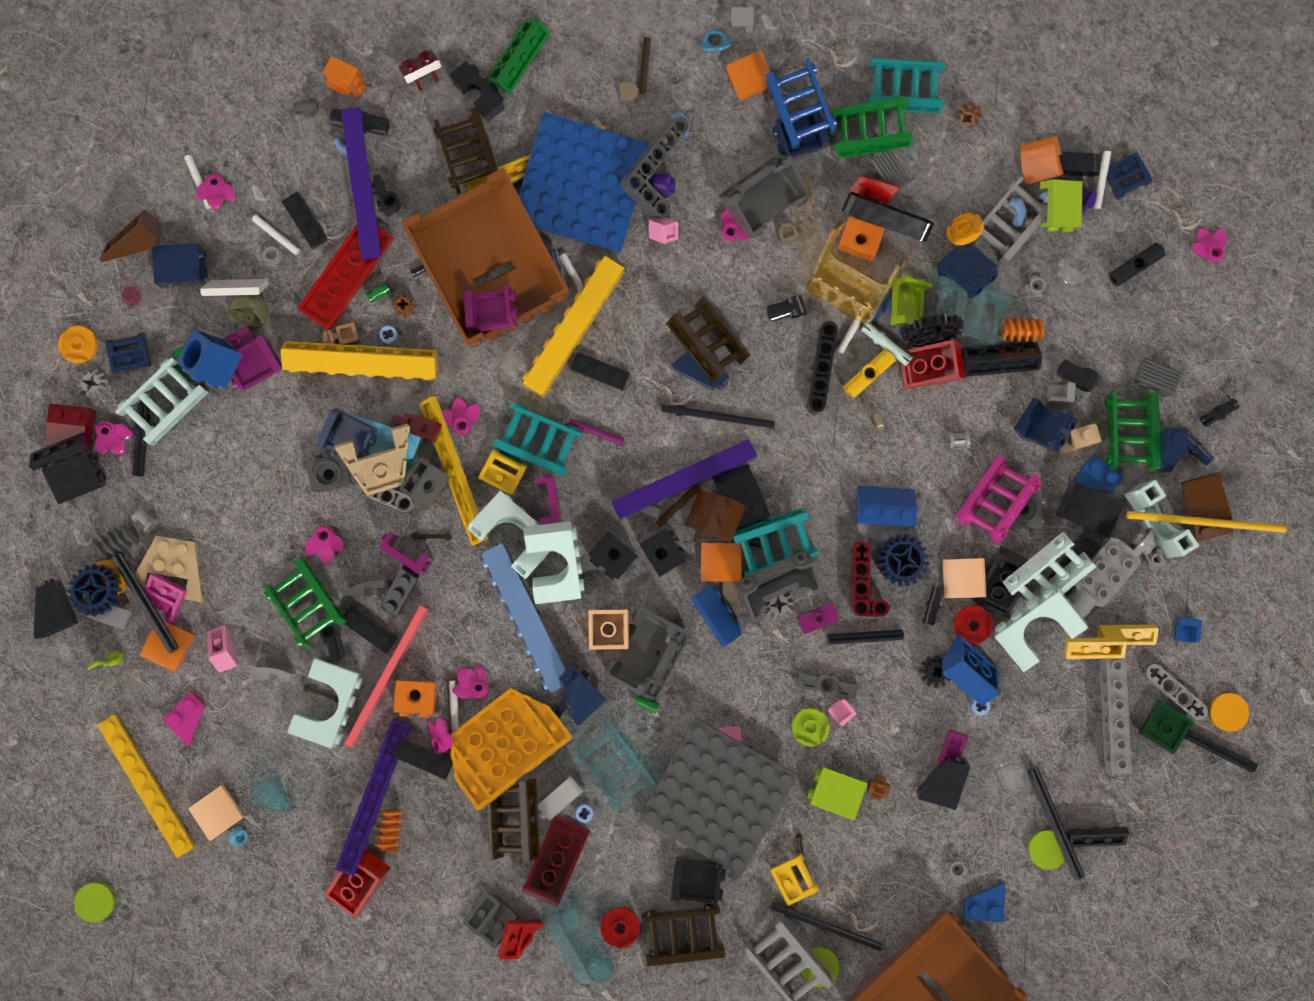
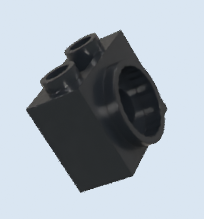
M666 528L639 544L659 578L686 562L684 557L687 556L682 546L677 547L674 541L677 538L672 530L667 531ZM660 548L664 549L667 553L664 559H658L655 555V552Z
M609 531L588 554L591 557L589 561L597 568L601 565L606 570L604 574L612 580L614 578L619 580L638 557ZM612 549H617L620 552V556L615 560L611 559L609 552Z

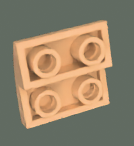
M985 559L943 560L944 598L986 597Z
M221 785L189 808V811L209 841L215 839L245 817L224 785Z

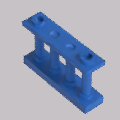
M809 58L805 59V68L780 78L778 76L775 77L774 73L771 72L766 74L765 78L792 150L799 147L801 138L826 128L829 129L830 135L835 132V127H837L835 117L830 116L815 74H817L815 64L810 63ZM807 75L809 76L812 86L786 96L785 94L781 95L779 89L781 85ZM815 93L818 100L817 104L794 113H788L786 106L789 102ZM822 111L825 121L800 131L794 129L792 123H795V120Z

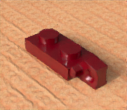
M409 413L405 414L404 417L393 414L391 422L399 426L408 424L410 427L409 434L435 443L442 424Z

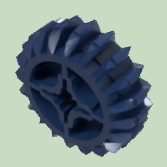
M897 535L896 541L891 537L889 538L890 544L888 542L883 543L886 549H879L883 556H877V559L882 560V563H878L877 566L884 567L879 572L880 574L887 573L884 577L885 580L892 577L891 584H895L898 580V586H902L903 581L906 586H910V580L913 584H916V577L918 579L923 578L920 572L927 573L923 565H929V562H924V559L929 558V555H923L922 552L927 549L926 547L919 548L922 544L921 541L914 544L915 537L908 541V535H904L903 540L900 535ZM897 545H906L901 554L893 553L891 550ZM912 549L917 555V564L911 559ZM903 555H905V561H907V563L909 564L905 563L902 564L903 566H901V560H899V558L897 557L901 558L904 557ZM889 557L895 562V572L889 566ZM905 567L915 569L909 576H899Z
M92 564V567L87 565L84 570L79 569L78 576L72 575L75 580L74 582H68L72 589H68L67 592L72 594L68 599L73 601L71 606L76 608L77 612H83V615L96 617L98 614L105 615V610L108 612L112 611L111 605L117 606L115 599L121 598L117 593L123 590L117 587L122 582L116 580L118 575L113 573V569L107 568L104 565ZM100 576H102L105 579L107 587L102 585V580H100ZM96 588H99V590H96V592H94V593L89 592V591H93V590L96 589ZM83 594L87 595L89 605L84 601Z

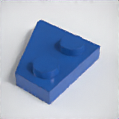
M1091 454L1072 481L1093 489L1113 492L1124 476L1115 469L1109 470L1108 464L1094 454Z
M998 883L995 887L988 890L984 889L976 895L964 898L963 919L1003 922L1005 884Z

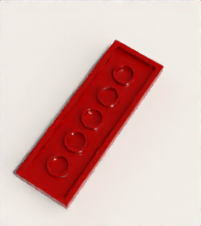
M357 224L297 308L327 330L332 329L381 259H362ZM378 227L381 254L383 256L394 241V237Z

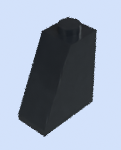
M49 579L42 582V586L36 588L33 633L35 639H44L78 624L62 581Z
M948 755L917 788L916 794L918 799L956 810L970 770V765L966 758L960 755H955V757Z

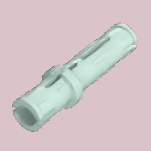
M870 322L865 324L871 331L865 327L861 331L873 339L874 344H879L882 348H886L904 366L909 364L903 357L911 361L913 356L888 338L884 331H879Z

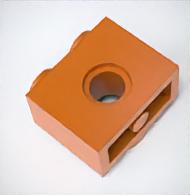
M331 56L323 70V74L326 77L325 84L340 94L350 95L358 99L359 95L363 94L366 88V82L359 69Z
M849 216L837 249L847 252L852 256L873 261L885 228ZM857 237L863 238L865 243H864V244H859V243H857V242H856V238H857Z
M396 680L394 712H399V716H411V713H418V717L430 718V714L436 713L438 682ZM413 690H418L420 692L421 696L419 700H414L412 698Z

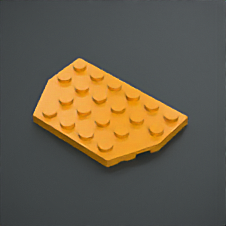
M510 688L451 733L453 744L450 749L454 779L479 812L573 739V737L550 706Z

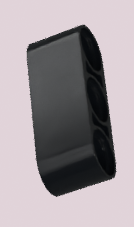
M1061 151L1059 159L1063 171L1062 175L1084 177L1099 175V154Z

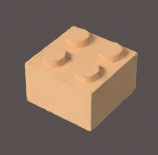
M588 610L589 650L629 649V610Z

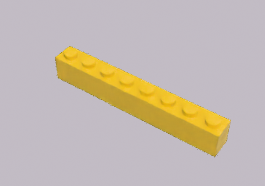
M606 256L602 260L599 259L594 266L595 272L592 276L589 275L586 278L584 289L582 292H577L574 297L575 303L572 307L569 306L563 315L565 317L562 323H557L553 330L555 334L551 339L548 338L543 345L544 351L541 355L538 354L532 363L534 364L531 371L527 370L522 378L524 380L523 385L544 398L624 274V267Z
M285 341L281 347L282 370H289V372L308 371V373L312 374L326 372L330 375L343 373L348 376L360 374L367 377L377 375L386 378H422L423 380L435 379L438 373V350Z

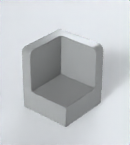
M731 7V26L745 27V33H753L754 7Z
M1067 383L1065 385L1049 384L1047 386L1046 403L1062 405L1074 403L1076 383Z

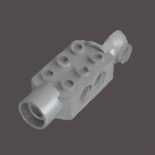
M1151 528L1145 531H1138L1130 540V547L1119 539L1107 538L1092 553L1089 558L1096 565V568L1073 585L1071 592L1066 596L1083 618L1094 607H1105L1141 564L1139 556L1142 553L1147 555L1154 549L1157 542L1154 541V532Z

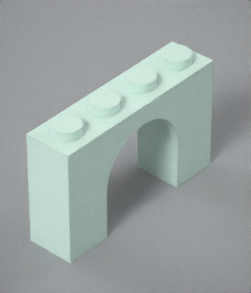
M1156 480L1138 484L1124 494L1135 512L1162 514L1158 501L1166 497ZM1141 520L1147 529L1151 528L1153 530L1154 540L1159 548L1163 550L1166 558L1185 556L1199 546L1189 529L1178 530L1169 522Z
M499 491L471 521L467 529L482 541L495 526L501 523L515 524L523 532L524 527L541 524L538 520L532 519L524 508L517 506L509 495ZM525 549L511 567L526 579L550 551L527 553Z
M571 521L524 527L527 553L555 551L562 554L568 562L566 568L557 575L533 578L532 588L535 604L581 599V591H584V581L579 579V574H582L581 562L577 563L576 557H580L579 546L574 545V540H577L576 528H572Z
M1058 586L1054 589L1049 588L1043 593L1041 598L1032 600L1027 604V608L1015 612L1010 620L1001 622L995 627V638L1023 672L1040 662L1038 654L1024 638V630L1030 621L1038 617L1052 618L1064 628L1072 639L1088 628L1086 620Z
M314 658L308 677L326 683L336 691L339 700L337 711L328 720H317L300 713L294 714L287 733L329 748L339 745L343 736L341 734L342 727L346 726L349 720L347 713L356 701L355 691L356 689L359 690L363 681L361 678L362 673L320 658Z

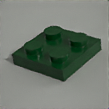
M1158 700L1139 734L1169 753L1175 754L1194 721Z

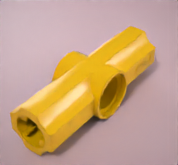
M885 348L842 388L854 399L888 369L896 359ZM865 370H872L874 377L867 378L864 373Z

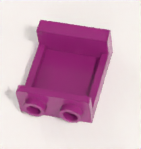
M504 284V290L474 295L471 290L464 291L465 323L468 330L474 334L516 326L515 319L518 318V312L514 306V301L517 300L515 290H512L509 284Z
M261 335L249 344L237 349L243 355L232 375L233 379H231V382L236 389L245 391L282 371V364L265 335Z
M550 474L540 475L539 479L535 480V484L538 487L547 486L551 517L540 518V524L560 523L562 519L556 479L551 477Z
M391 532L381 538L379 542L381 550L420 575L424 576L434 559L422 553L416 562L394 548V544L399 537Z

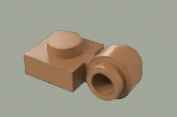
M354 322L335 326L337 333H334L333 330H327L322 332L321 336L322 343L336 344L338 340L342 345L359 342Z

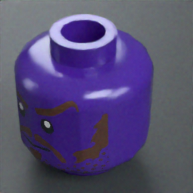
M655 173L652 179L648 180L663 198H670L672 193H675L676 181L670 173Z

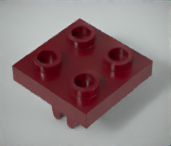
M425 50L418 54L419 57L407 59L401 63L402 65L398 66L406 82L414 81L419 91L423 89L418 78L430 72L435 82H439L435 70L442 66L432 50Z

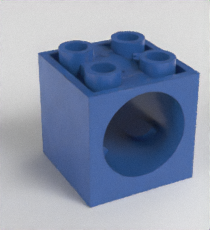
M193 328L177 364L183 368V372L191 375L190 378L197 382H202L203 380L212 387L218 388V386L227 388L243 354L226 340Z

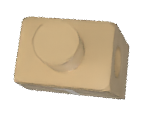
M1096 423L1071 431L1064 446L1061 447V451L1063 454L1100 443L1101 438ZM1068 437L1071 438V441H1072V444H1071V445H1070V443H1069V441H1068Z

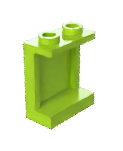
M1054 179L1041 181L1040 189L1048 190L1047 223L1040 224V228H1047V232H1056L1059 229H1062V232H1073L1074 228H1081L1082 181Z
M902 275L901 278L893 279L890 325L903 328L907 326V323H913L912 320H920V317H923L925 290L933 288V284L927 283L925 279H914L912 275Z
M824 766L816 769L813 780H816L814 787H810L807 794L809 804L855 821L868 783Z

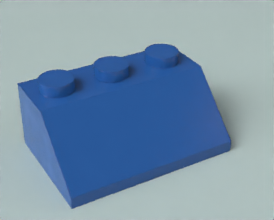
M857 486L855 524L916 527L917 503L914 489Z
M708 586L690 599L720 645L725 647L742 635L740 630L743 628L737 619L733 621L729 615L732 613L726 603L722 604L719 600L721 594L717 588Z
M961 635L957 636L942 659V672L946 678H950L959 689H963L972 700H976L982 706L1000 695L998 667Z

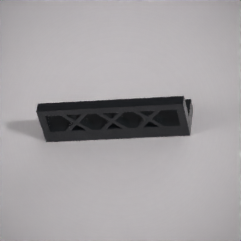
M1037 341L961 349L966 377L1040 370L1043 356ZM1033 348L1034 351H1027L1024 349ZM1007 350H1012V351H1014L1015 353H1008V352H1006V351H1007ZM987 352H994L996 354L990 355ZM968 354H976L978 356L969 357Z

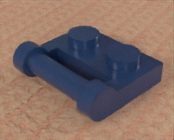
M1138 152L1108 167L1106 179L1113 189V194L1117 200L1142 185L1152 183V177ZM1137 173L1140 174L1141 178L1121 188L1120 182Z
M145 332L128 338L106 340V349L112 373L151 366ZM139 343L137 348L115 352L118 347Z

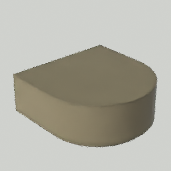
M618 83L621 104L633 102L637 99L638 87L635 83Z
M785 222L780 225L778 237L781 245L800 238L794 224Z
M881 413L872 414L877 431H884L885 425Z
M722 582V594L726 600L736 601L740 598L739 582Z

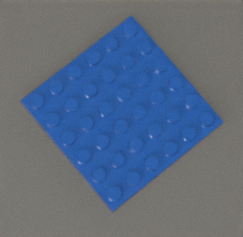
M543 111L519 193V198L535 228L621 254L636 203L622 189L621 179L649 143ZM642 164V171L645 172V166ZM631 178L630 183L634 186V180Z

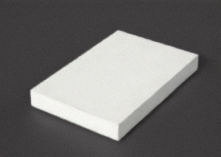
M268 279L210 280L200 290L202 296L259 295L268 286Z

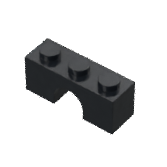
M465 61L449 74L451 82L463 95L473 89L481 92L480 97L473 103L478 108L480 115L489 122L505 109L504 99L498 91L494 92L491 89L492 85L486 78L482 79L480 77V72L474 64L470 65Z

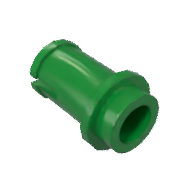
M380 282L379 286L365 293L371 303L385 295H389L391 289L386 282Z
M638 695L634 705L650 711V714H656L660 703L657 702V699L654 701Z

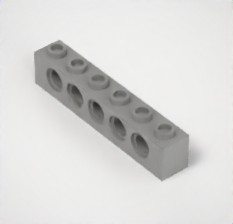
M1126 655L1125 658L1099 659L1105 772L1110 774H1132Z

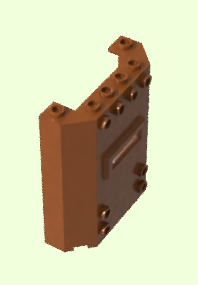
M504 168L486 176L488 182L421 217L416 213L401 221L467 347L472 346V348L488 340H497L501 337V333L514 331L518 328V324L531 322L535 319L534 316L539 313L542 315L552 310V306L568 298L567 295L570 294ZM511 261L514 268L477 286L474 279ZM504 284H509L512 290H515L517 300L514 301V306L518 312V318L515 319L516 326L472 334L465 323L464 291L471 290L474 295L504 290Z
M942 909L846 1001H941L919 977L925 970L953 1001H1027L1025 997L1028 995L1020 986L1015 988L1007 979L1008 973L1001 966L997 968L993 964L995 959L988 952L983 953L979 949L982 945L974 936L971 939L968 937L966 927L961 922L957 924L959 919L951 911L947 913Z

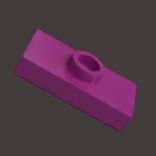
M246 325L225 337L224 340L236 349H239L254 341L255 336L249 326Z
M833 602L797 616L804 635L840 621Z
M953 729L948 730L936 763L937 766L948 755L954 757L955 755L962 756L969 737L968 734Z

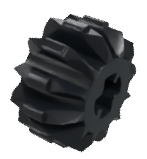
M934 655L933 660L931 657L926 658L928 664L925 662L921 663L925 667V670H919L920 673H925L921 680H927V686H931L933 683V687L938 688L940 683L944 687L946 686L944 679L951 681L942 672V659L944 657L939 660V656ZM934 667L940 670L937 672L938 676L932 674L935 671Z

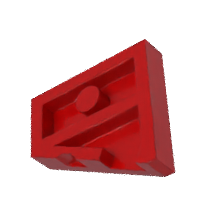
M861 175L849 191L887 204L901 186Z
M507 920L498 952L500 960L519 959L524 949L532 942V935L538 928L542 929L544 923L541 920Z

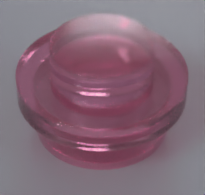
M128 287L122 292V301L128 306H135L141 301V293L134 287Z

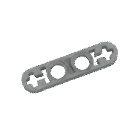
M1148 664L1143 670L1144 677L1190 718L1203 720L1207 717V707L1158 664ZM1150 669H1157L1155 673L1162 678L1159 679L1156 676H1150ZM1166 680H1170L1173 684L1170 691L1164 689L1163 685ZM1181 693L1187 695V701L1184 704H1181L1178 700V696ZM1192 705V706H1194L1195 708H1200L1199 711H1200L1201 714H1200V715H1197V714L1195 715L1196 711H1195L1192 707H1189V706Z

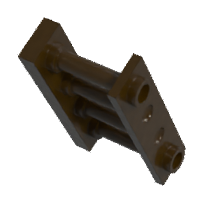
M477 107L470 109L472 116L468 120L441 128L438 119L434 120L436 128H433L436 139H440L451 174L448 180L451 188L456 189L457 194H461L459 184L488 176L498 171ZM471 126L472 128L476 127L477 132L473 136L446 144L444 135ZM474 143H481L482 149H479L480 152L451 161L449 151ZM480 159L487 161V165L484 166L485 168L456 177L455 167Z
M704 295L694 305L696 310L684 317L678 311L672 315L666 322V325L713 384L726 372L724 367L735 360L741 365L751 354ZM701 315L707 325L695 332L689 325V322ZM713 330L719 340L706 347L700 338ZM724 345L731 354L718 362L712 353Z
M536 778L520 780L519 785H512L503 792L519 793L520 805H502L501 795L487 805L488 852L490 860L502 858L504 853H522V861L527 862L540 858ZM502 813H520L521 825H502ZM503 833H521L522 845H503Z
M711 903L705 904L704 908L657 913V910H649L642 914V922H648L651 943L650 954H646L647 967L726 958L724 945L720 946L717 941L715 914H721L720 907L714 906ZM707 915L710 944L708 947L700 948L697 939L695 916ZM687 918L690 947L686 950H681L678 946L676 919ZM668 920L671 945L669 952H661L659 950L656 921Z

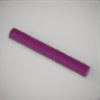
M572 418L569 422V425L622 446L624 438Z

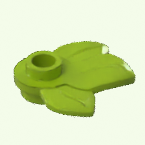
M118 650L110 652L106 655V659L89 664L87 670L89 671L91 668L102 664L103 666H114L124 661V653L118 652Z

